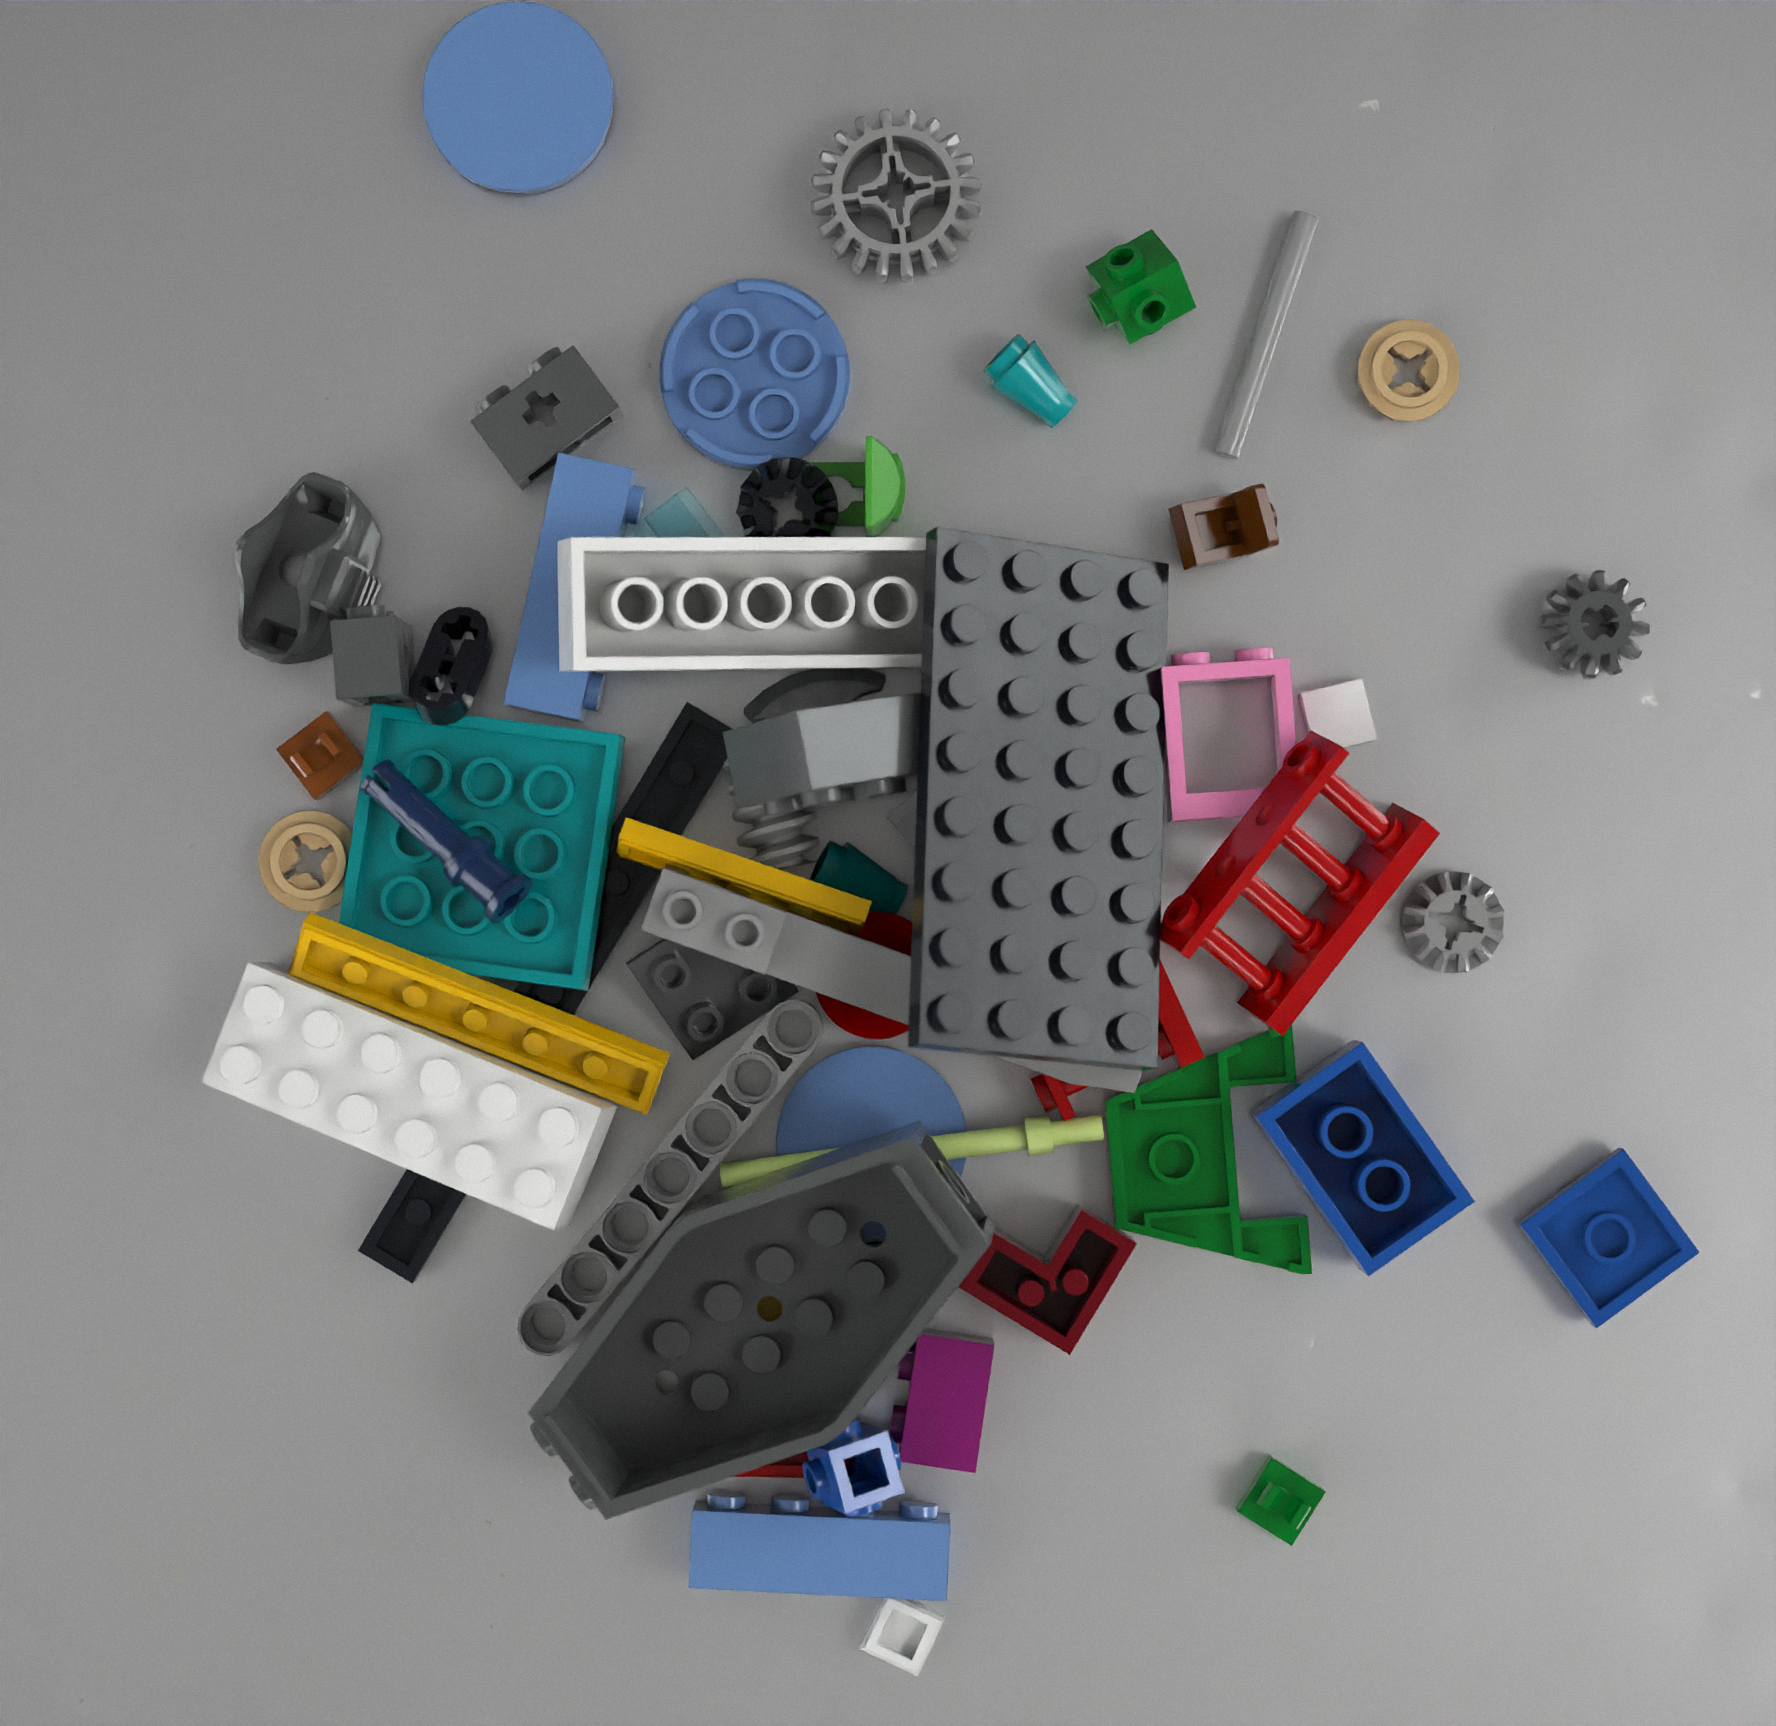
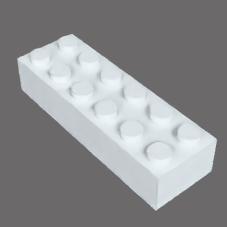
M570 537L557 541L559 672L921 668L926 537Z
M248 962L201 1083L551 1230L571 1225L618 1105L521 1065L288 974L289 969L275 963Z

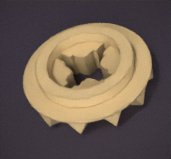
M1399 320L1383 326L1369 338L1359 355L1357 384L1361 387L1369 406L1388 416L1392 421L1419 422L1436 414L1451 400L1458 386L1460 364L1455 347L1441 330L1423 321ZM1388 351L1396 358L1399 356L1405 362L1411 361L1414 357L1418 359L1424 352L1429 356L1423 361V367L1417 373L1419 379L1423 382L1421 386L1427 391L1426 393L1420 386L1416 388L1409 381L1401 387L1397 385L1393 390L1388 387L1393 381L1392 377L1398 370L1393 363L1394 358Z
M300 811L279 820L264 837L259 851V872L269 894L283 906L299 912L314 913L339 905L343 898L352 832L338 818L318 811ZM299 838L301 843L307 845L312 851L327 850L333 847L334 851L327 854L328 858L320 864L324 873L322 877L326 882L325 885L321 883L320 879H315L311 873L294 874L288 877L287 874L293 871L295 865L302 860L301 854L298 851L300 846L295 839Z

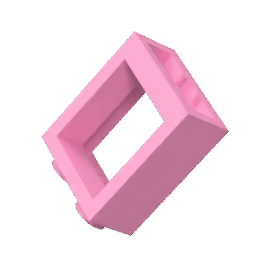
M1250 648L1235 650V662L1210 663L1209 652H1192L1171 655L1172 666L1160 667L1165 723L1164 780L1168 823L1243 817L1265 789L1186 793L1179 684L1271 678L1277 771H1279L1286 754L1296 744L1290 658L1273 659V648Z

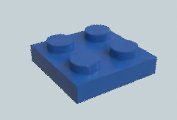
M1617 1148L1517 1222L1570 1297L1595 1328L1601 1326L1700 1253L1623 1148Z

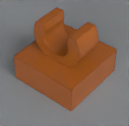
M325 711L276 749L312 798L317 801L363 767L364 756L329 711Z

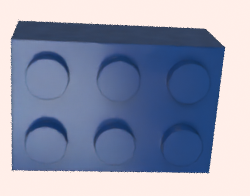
M1352 1040L1296 1079L1297 1082H1292L1249 1112L1358 1269L1368 1276L1475 1202L1368 1048L1361 1041Z

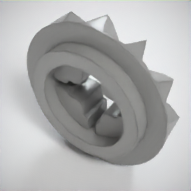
M1442 872L1422 881L1409 895L1402 914L1403 935L1411 952L1426 966L1446 973L1467 972L1490 960L1497 946L1504 938L1503 917L1505 910L1500 905L1493 888L1479 878L1464 872ZM1460 896H1463L1461 904L1464 907L1462 916L1466 920L1471 921V925L1479 927L1478 932H1458L1455 935L1454 941H1450L1447 950L1445 949L1447 938H1445L1446 927L1437 923V919L1428 917L1429 912L1435 914L1451 912L1454 905L1459 903Z

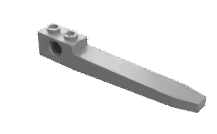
M663 866L641 927L642 931L909 1025L911 955ZM995 1056L1067 1083L1135 1093L1143 1072L1140 1070Z

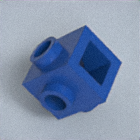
M858 1417L854 1419L844 1432L827 1444L806 1451L809 1461L803 1463V1474L812 1497L815 1500L820 1499L821 1504L845 1513L848 1517L873 1512L883 1506V1500L905 1493L899 1470H901V1458L895 1441L889 1435L888 1430L864 1422L860 1423ZM850 1458V1464L846 1470L844 1459Z

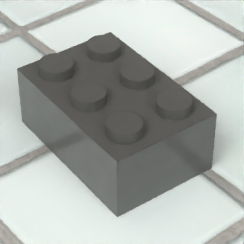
M921 692L797 710L723 732L737 808L764 805L765 816H773L802 810L808 806L817 805L818 808L852 802L856 798L869 797V799H875L907 792L906 788L907 790L916 789Z

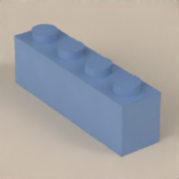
M558 452L503 702L505 705L515 709L584 723L587 710L598 711L604 688L605 674L596 673L595 671L559 672L557 541L570 537H625L628 523L638 525L643 510L646 488L636 486L638 476L633 468Z
M729 1491L709 1492L707 1494V1501H695L692 1510L688 1588L947 1601L950 1513H938V1504L903 1501L899 1503V1511L875 1510L867 1514L848 1517L845 1513L830 1507L810 1506V1498L801 1495H773L771 1497V1504L746 1503V1495L743 1493Z

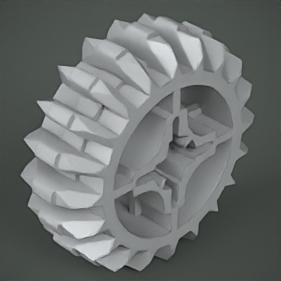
M882 109L879 112V129L872 131L868 120L864 116L855 119L856 132L859 136L856 141L842 130L834 134V142L843 153L842 156L832 151H821L819 155L820 164L833 174L819 173L812 175L811 187L819 192L830 195L812 200L810 203L811 212L819 216L832 215V217L824 220L817 227L818 234L821 239L831 238L839 234L842 235L832 248V255L837 260L845 257L853 249L857 251L852 263V271L860 275L865 271L869 261L873 260L878 262L876 267V280L878 282L887 281L889 265H900L902 282L909 283L913 280V262L920 261L924 272L928 276L937 273V263L932 254L936 250L950 262L957 259L958 250L949 239L950 236L966 242L972 239L973 229L959 218L973 219L980 217L981 205L974 200L963 197L980 192L982 183L981 179L977 177H960L974 166L975 159L971 153L961 154L954 158L951 157L961 141L960 136L956 132L947 135L941 142L935 140L939 133L940 120L932 117L927 121L922 132L915 129L916 111L906 110L903 126H892L890 110ZM899 149L909 150L922 155L937 167L944 179L934 181L932 175L917 176L909 172L903 164ZM880 152L882 170L879 176L873 182L858 185V191L843 193L846 182L856 166L867 157ZM891 168L895 170L897 184L903 185V193L908 189L913 193L905 196L904 207H902V224L897 222L896 209L889 207V199L884 203L879 199L888 194ZM950 199L947 211L940 223L924 237L912 241L910 222L913 216L919 210L934 207V201ZM859 211L861 217L876 216L882 219L889 227L893 244L883 243L865 235L853 224L847 213Z

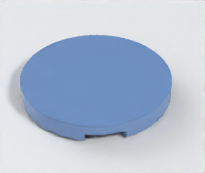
M511 1L486 6L469 14L444 35L431 55L426 68L422 103L426 124L434 143L446 161L460 175L470 182L488 189L531 195L549 191L567 183L579 175L594 160L605 143L604 139L610 126L614 90L610 71L603 53L595 40L579 23L559 10L546 5Z
M741 279L708 292L694 303L691 302L682 311L665 340L661 353L659 380L664 404L670 419L681 436L696 451L723 466L738 470L754 471L757 466L771 459L780 457L802 459L816 450L829 437L839 422L847 402L850 386V366L846 346L838 328L826 310L816 300L803 291L782 282L768 279Z
M861 1046L842 1050L826 1057L811 1067L798 1080L785 1100L780 1113L776 1133V1152L778 1156L841 1148L916 1121L922 1123L930 1136L967 1132L962 1109L954 1092L944 1078L931 1066L902 1050L883 1046ZM966 1158L950 1159L949 1162L961 1177ZM871 1221L862 1227L861 1234L863 1238L886 1237V1230L879 1222Z

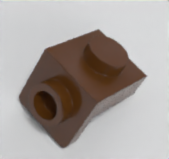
M1264 484L1252 485L1235 493L1181 503L1168 509L1184 570L1246 558L1279 544L1277 515L1273 505L1269 502Z

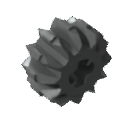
M1603 570L1592 572L1588 587L1578 574L1566 578V589L1569 596L1564 592L1553 590L1546 597L1548 603L1560 614H1544L1538 619L1539 626L1557 630V636L1549 638L1542 643L1544 651L1551 652L1561 646L1564 647L1566 652L1558 664V668L1564 672L1572 669L1581 658V673L1583 679L1586 680L1596 678L1600 663L1610 676L1621 673L1623 669L1619 654L1631 660L1639 658L1642 654L1639 645L1631 640L1629 636H1644L1650 632L1649 624L1642 621H1632L1631 614L1641 611L1646 607L1645 600L1637 598L1628 603L1623 601L1622 598L1630 586V582L1625 578L1619 579L1607 591V576ZM1599 612L1605 619V622L1599 624V626L1607 627L1606 634L1588 638L1583 632V628L1589 624L1581 623V617Z

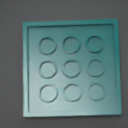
M372 703L339 923L473 976L588 991L625 737L621 734L465 715L452 724L433 725L424 721L415 708ZM386 759L391 760L405 777L468 836H480L481 838L485 837L494 846L492 853L514 874H525L531 879L532 887L528 895L509 916L498 923L492 924L484 916L485 907L462 886L453 887L446 881L443 873L444 864L432 855L374 799L360 789L366 775L371 776L375 781L377 779L390 789V786L372 771L377 764Z

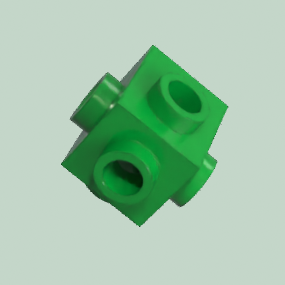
M1152 229L1126 244L1112 248L1105 256L1085 266L1095 291L1087 295L1088 302L1095 316L1105 329L1114 324L1129 345L1147 335L1156 333L1164 325L1196 308L1178 260Z

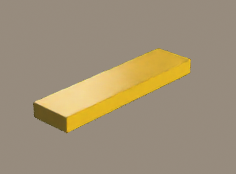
M627 817L618 838L617 853L620 857L661 871L663 866L853 935H860L872 901Z

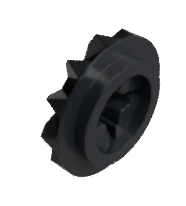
M794 457L771 459L757 466L740 486L741 492L736 514L740 517L744 529V537H830L834 531L838 518V500L835 489L829 478L817 466L806 460ZM795 485H798L799 487L795 493L797 499L794 507L802 512L803 517L811 521L809 522L805 519L800 521L792 518L776 531L775 528L778 522L775 520L778 516V511L770 506L771 502L763 498L770 499L773 497L775 499H782L790 491L794 490Z

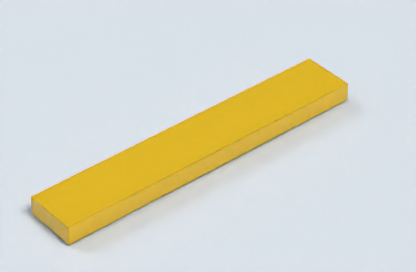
M312 912L308 914L302 924L288 972L291 976L645 1115L648 1114L670 1056L669 1052Z

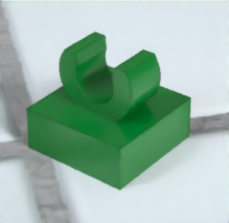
M1269 1454L1235 1508L1237 1512L1292 1546L1326 1491Z

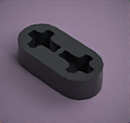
M456 607L447 610L437 618L412 675L410 692L416 710L424 721L433 725L452 724L466 715L472 705L492 655L494 644L486 618L475 609ZM465 632H472L474 640L465 639L461 643L457 656H455L451 639L459 640L464 636ZM447 676H449L448 680L453 694L443 693L438 701H432L429 692H440Z

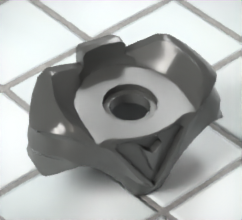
M316 472L302 476L263 520L245 531L236 541L234 555L240 586L238 638L244 650L279 664L309 662L326 657L332 653L330 621L347 619V608L374 604L381 583L378 577L369 572L380 543L379 529L367 507L341 481ZM306 552L308 554L299 573L297 587H291L283 577L284 563L292 554Z

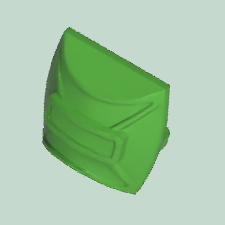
M865 436V462H811L827 477H842L849 482L852 488H863V501H852L846 509L838 512L836 526H865L866 537H876L892 522H898L905 499L903 466L899 455L892 453L878 439L873 436Z

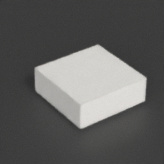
M1363 678L1298 694L1308 733L1311 730L1341 745L1343 748L1378 740Z
M882 1598L860 1644V1650L918 1677L945 1620V1615L913 1599Z

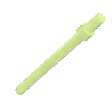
M1049 1115L1026 1117L1022 1125L931 1137L946 1158L950 1160L1028 1150V1156L1054 1153V1146L1104 1140V1131L1101 1115L1071 1118L1067 1121H1063V1119L1050 1121ZM839 1148L719 1163L722 1188H728Z

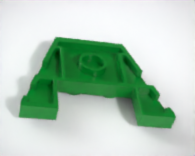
M1292 1025L1283 1036L1270 1028L1211 1053L1182 1068L1178 1067L1138 1084L1135 1093L1122 1091L1104 1099L1115 1228L1285 1269L1302 1275L1312 1274L1307 1215L1240 1219L1231 1111V1087L1297 1082Z

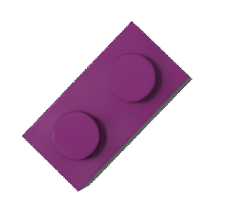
M925 1328L900 1360L897 1379L909 1381L906 1406L893 1405L889 1435L896 1444H900L899 1454L901 1462L976 1473L995 1346L993 1338Z

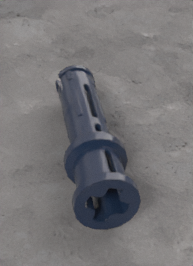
M386 759L372 769L390 786V789L377 779L375 781L371 776L366 775L360 789L374 799L432 855L444 864L443 873L446 881L453 887L462 886L485 907L484 916L492 924L504 920L526 898L532 887L531 879L525 874H514L492 853L494 846L485 837L481 838L480 836H468L405 777L391 760Z

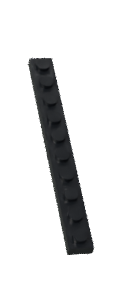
M686 702L613 824L588 991L519 982L513 992L574 1016L576 1015L661 873V870L620 857L617 853L618 838L625 818L627 817L683 837L724 768L723 762L728 757L723 732L732 728ZM406 1169L358 1251L413 1284L418 1279L468 1194Z

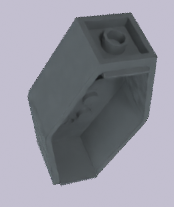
M920 1121L705 1195L687 1208L671 1226L528 1412L534 1421L530 1424L531 1432L540 1447L551 1457L558 1454L573 1474L569 1477V1483L581 1503L590 1510L597 1507L605 1520L825 1445L850 1426L991 1244L995 1223ZM875 1221L884 1226L886 1238L882 1243L871 1245L863 1239L861 1230L868 1222ZM766 1296L776 1297L782 1304L781 1315L775 1319L763 1317L758 1310L759 1301ZM663 1370L674 1372L679 1379L678 1389L671 1393L662 1392L655 1382L657 1373Z

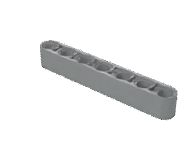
M799 999L781 1002L767 1014L525 1306L518 1318L517 1331L520 1341L527 1350L542 1356L558 1354L568 1347L816 1048L823 1036L824 1024L821 1014L814 1005ZM791 1009L800 1010L811 1019L813 1026L812 1035L805 1044L789 1046L778 1037L776 1030L777 1021L785 1011ZM757 1059L765 1063L770 1069L772 1076L771 1085L766 1092L759 1095H749L740 1089L736 1081V1071L743 1061ZM709 1108L718 1109L727 1116L731 1127L730 1134L724 1142L708 1144L697 1135L695 1123L701 1111ZM672 1158L683 1162L689 1172V1183L686 1189L678 1193H668L659 1187L655 1179V1168L661 1160ZM634 1208L643 1213L648 1223V1233L643 1240L627 1242L620 1238L614 1227L615 1216L619 1210ZM594 1258L602 1263L607 1273V1281L602 1289L586 1291L576 1283L573 1273L574 1266L579 1259ZM548 1307L561 1313L566 1323L565 1333L562 1338L546 1340L537 1334L533 1326V1316L536 1310Z

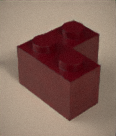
M1077 1205L1045 1259L994 1228L990 1246L958 1287L1070 1355L1137 1243L1131 1236Z

